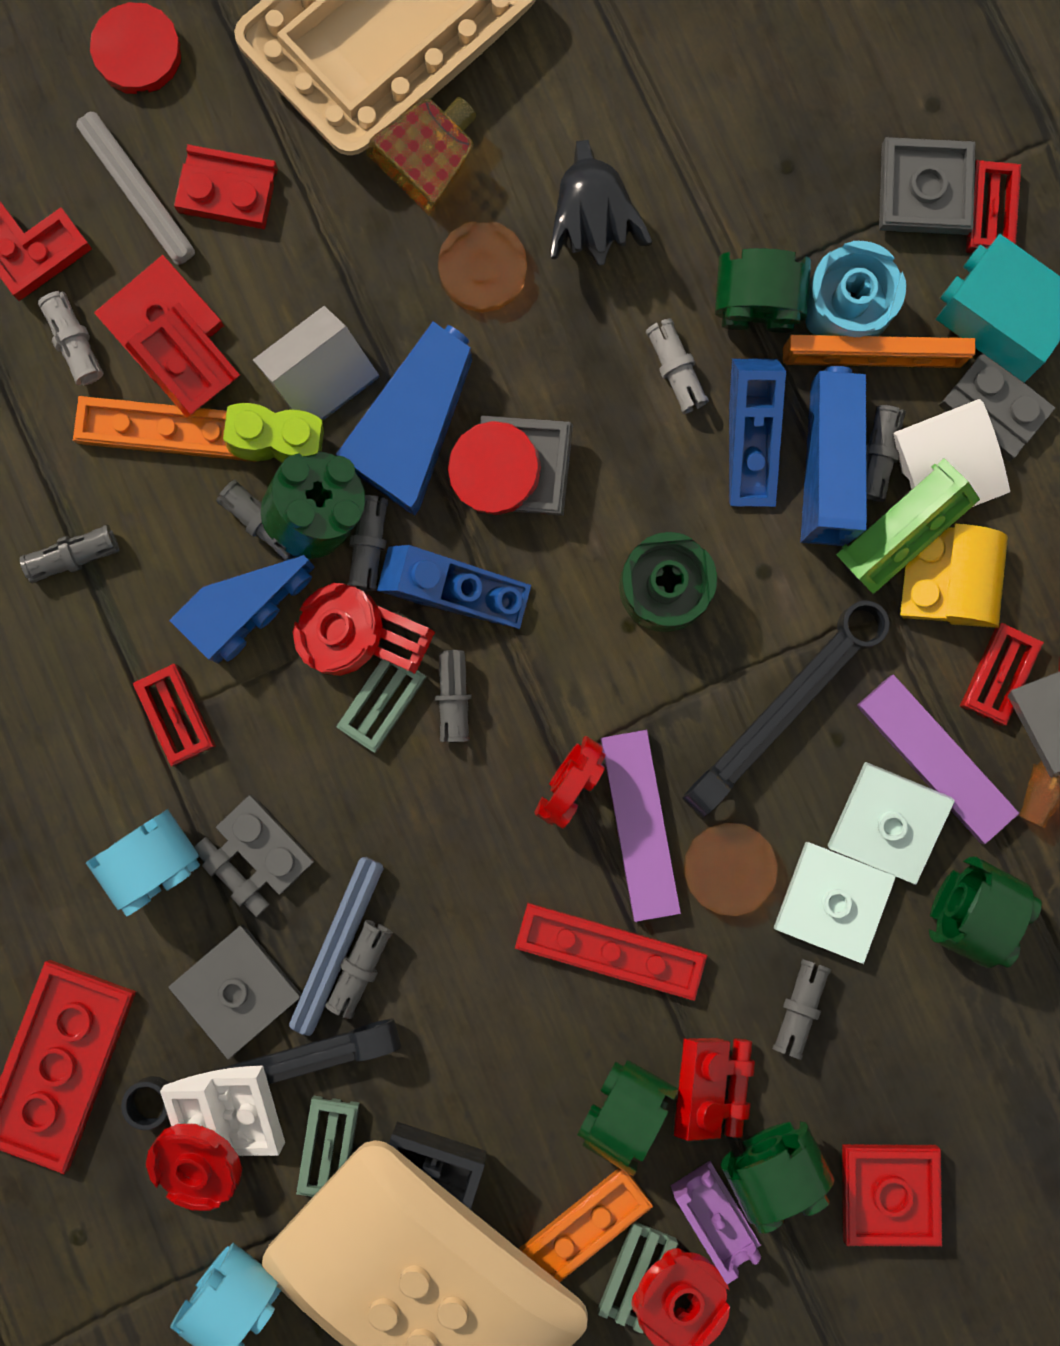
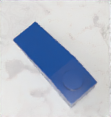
M732 359L729 401L730 506L776 507L786 370L778 359Z

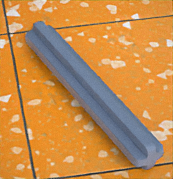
M363 857L358 861L289 1023V1027L297 1033L310 1036L315 1031L341 970L340 965L349 951L383 871V865L373 859Z

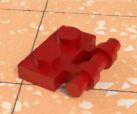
M719 1038L684 1039L674 1128L675 1137L686 1141L721 1138L723 1119H725L724 1135L733 1138L743 1137L744 1120L749 1119L751 1104L746 1102L749 1077L754 1076L755 1061L751 1059L752 1041L734 1039L732 1056H729L730 1041ZM727 1075H730L728 1098L725 1099Z

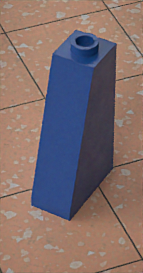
M435 322L431 323L336 453V456L346 457L354 464L358 477L414 516L421 507L472 363L471 347L468 346L469 340L467 337L450 325H447L444 329Z
M832 366L825 368V371H819L811 383L800 543L843 546L844 544L848 545L866 531V374H854L849 367Z

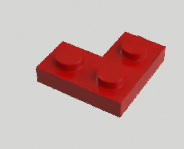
M0 201V278L18 301L25 298L92 250L91 246L62 208H59L24 233Z

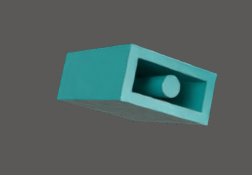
M999 234L988 248L980 244L964 264L963 268L969 274L964 280L956 276L945 290L940 300L945 302L946 305L936 320L961 338H975V348L1019 380L1025 382L1046 362L1060 341V276Z

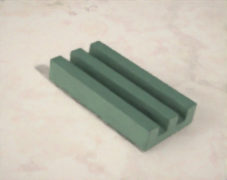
M382 659L336 727L376 753L427 677L418 670L413 674ZM393 665L398 668L359 728L355 729L352 727L351 724L390 666ZM406 675L410 676L413 679L371 740L366 734Z
M321 1096L312 1097L297 1195L313 1197L329 1180L339 1113L347 1115L339 1168L352 1155L359 1102L351 1101L346 1103L341 1102L340 1099L332 1098V1100H326ZM321 1111H327L329 1116L318 1185H309Z
M637 1221L631 1224L597 1309L599 1316L606 1319L609 1316L615 1319L616 1323L622 1326L628 1324L633 1327L634 1331L643 1334L637 1315L631 1313L632 1297L647 1271L657 1243L663 1245L657 1259L658 1261L662 1259L668 1250L677 1247L678 1242L675 1237ZM641 1235L646 1237L647 1240L619 1308L613 1305V1302Z

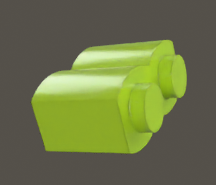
M238 403L227 407L223 440L228 451L236 457L249 461H265L275 458L283 463L287 457L298 453L302 456H311L318 454V451H322L323 423L314 414L301 410H284L274 413L266 407L253 403Z

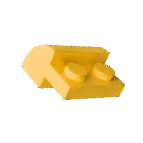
M955 524V528L949 527L906 565L900 616L906 619L948 621L953 625L999 628L1007 535L992 528L967 524Z

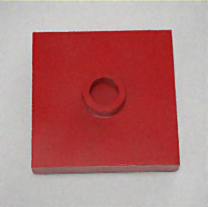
M164 255L160 256L94 312L135 360L136 358L125 347L127 341L159 316L168 312L178 302L208 338L212 337L224 326L218 316Z
M842 1144L843 1241L846 1246L942 1247L941 1149L937 1145Z

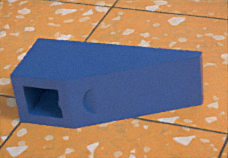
M411 545L388 547L377 591L417 604L520 629L531 585Z
M303 555L202 587L169 621L206 658L218 664L223 659L228 662L246 646L247 642L244 638L256 626L262 629L276 617L279 612L277 605L289 593L295 596L309 584L312 579L309 573L315 566Z

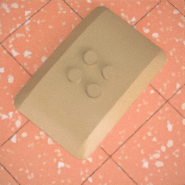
M261 0L241 17L236 24L234 32L241 52L317 132L339 153L356 155L376 143L377 140L374 141V138L379 140L382 136L391 131L390 128H395V125H399L406 119V114L409 115V112H414L417 106L419 108L421 104L427 102L507 31L536 0Z
M370 1141L360 1146L269 1244L263 1255L262 1267L278 1282L277 1287L343 1346H572L587 1329L588 1312L584 1303L576 1295L393 1146L382 1141Z

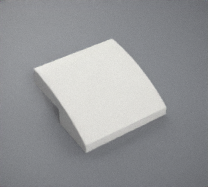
M980 399L893 433L896 448L899 452L901 471L909 479L911 490L933 471L932 465H937L945 458L969 481L980 498L974 506L1010 492L1000 447L985 405Z
M263 1066L236 1067L202 1073L166 1084L160 1091L171 1126L176 1124H197L214 1130L231 1144L238 1156H279L285 1144Z

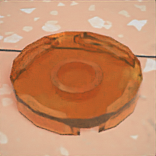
M477 221L463 224L449 234L440 249L438 269L441 285L452 301L464 309L483 313L499 310L517 297L524 287L527 262L524 246L514 232L500 223L491 221L489 223H477Z
M721 823L706 828L693 839L685 854L684 877L690 893L700 905L720 915L739 916L754 911L767 899L776 884L778 864L772 846L759 832L744 824Z

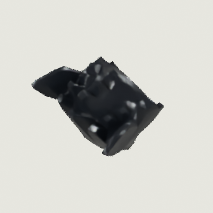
M589 140L576 141L573 165L565 172L560 183L553 227L551 259L559 258L563 244H567L572 253H577L583 249L594 258L598 266L605 265L607 253L613 240L619 246H626V235H628L629 231L639 246H650L652 240L639 212L632 205L619 173L611 165L595 159Z

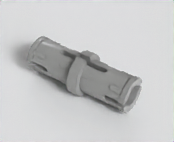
M55 291L43 296L38 301V305L54 335L52 343L57 351L62 352L75 383L78 386L81 384L84 386L96 382L104 373L88 342L90 335L86 327L80 325L66 293Z
M668 318L661 321L662 333L658 324L655 323L646 330V334L650 338L662 364L659 371L663 379L669 380L680 404L681 412L686 414L693 411L694 403L696 408L699 409L707 404L709 399L705 395L694 372L693 366L695 361L692 354H686L674 327V322Z

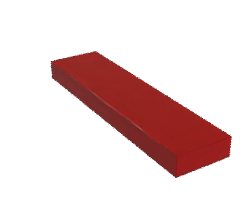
M529 902L526 906L515 949L693 1001H695L707 958V955L702 952Z

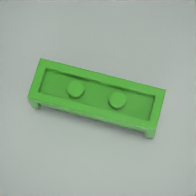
M945 458L937 465H932L933 471L849 547L844 544L842 546L843 549L836 554L872 594L879 590L980 500L969 481Z

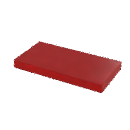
M53 960L44 962L0 1077V1151L62 1174L69 1171L136 991Z

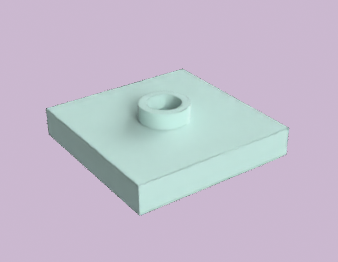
M865 762L831 836L828 847L833 851L916 885L955 800L943 793Z
M805 842L774 929L864 964L896 876L812 843Z

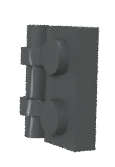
M249 795L216 826L218 831L228 840L220 849H217L207 837L194 847L199 857L204 861L202 867L211 877L216 874L233 892L230 897L239 907L245 905L255 917L259 916L270 905L258 892L267 882L280 895L316 862L253 795ZM238 853L256 870L248 880L229 862Z

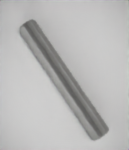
M88 112L85 116L79 118L76 123L77 128L173 262L181 265L191 259L195 254L192 245L98 114Z

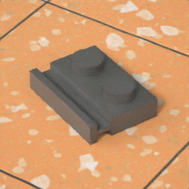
M983 353L939 404L947 412L978 399L983 401L1002 457L1009 462L1018 455L1021 448L1031 439L1055 409L1053 405L1024 382Z

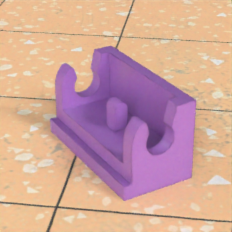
M708 1161L670 1185L675 1200L726 1284L738 1278L739 1271L737 1268L740 1264L747 1260H750L752 1264H757L760 1261L761 1254L758 1247L761 1244L711 1161Z

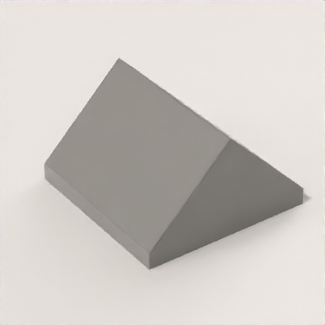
M325 306L253 359L254 363L291 410L309 412L319 417L322 421L380 378L348 328Z

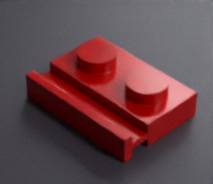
M187 144V158L182 166L174 203L176 211L180 214L265 229L274 190V177L278 171L276 162L274 160Z
M179 302L164 315L162 314L134 335L125 345L186 418H189L240 376Z

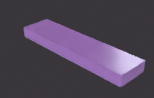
M890 675L857 705L858 709L931 789L950 796L955 800L951 808L952 813L980 844H986L1019 814L1013 805L895 675Z
M647 730L601 738L603 752L606 753L604 760L633 920L637 922L681 914Z

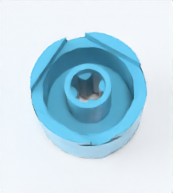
M868 241L845 243L842 247L825 255L810 279L808 313L805 320L807 329L812 334L825 336H880L901 309L906 295V280L903 271L900 273L897 265L894 263L893 260L895 258L884 247ZM850 292L855 293V297H854V298L851 297V293H850Z
M168 809L86 862L117 910L122 909L126 917L151 901L152 897L162 891L159 887L161 883L166 890H169L189 877L191 872L200 866L197 861L199 854Z
M232 1243L230 1247L227 1246L203 1274L196 1284L198 1288L191 1297L190 1302L187 1299L185 1300L170 1328L192 1346H245L242 1340L251 1330L257 1335L272 1316L275 1308L271 1304L281 1292L277 1287L278 1282L262 1267L260 1262L235 1243Z

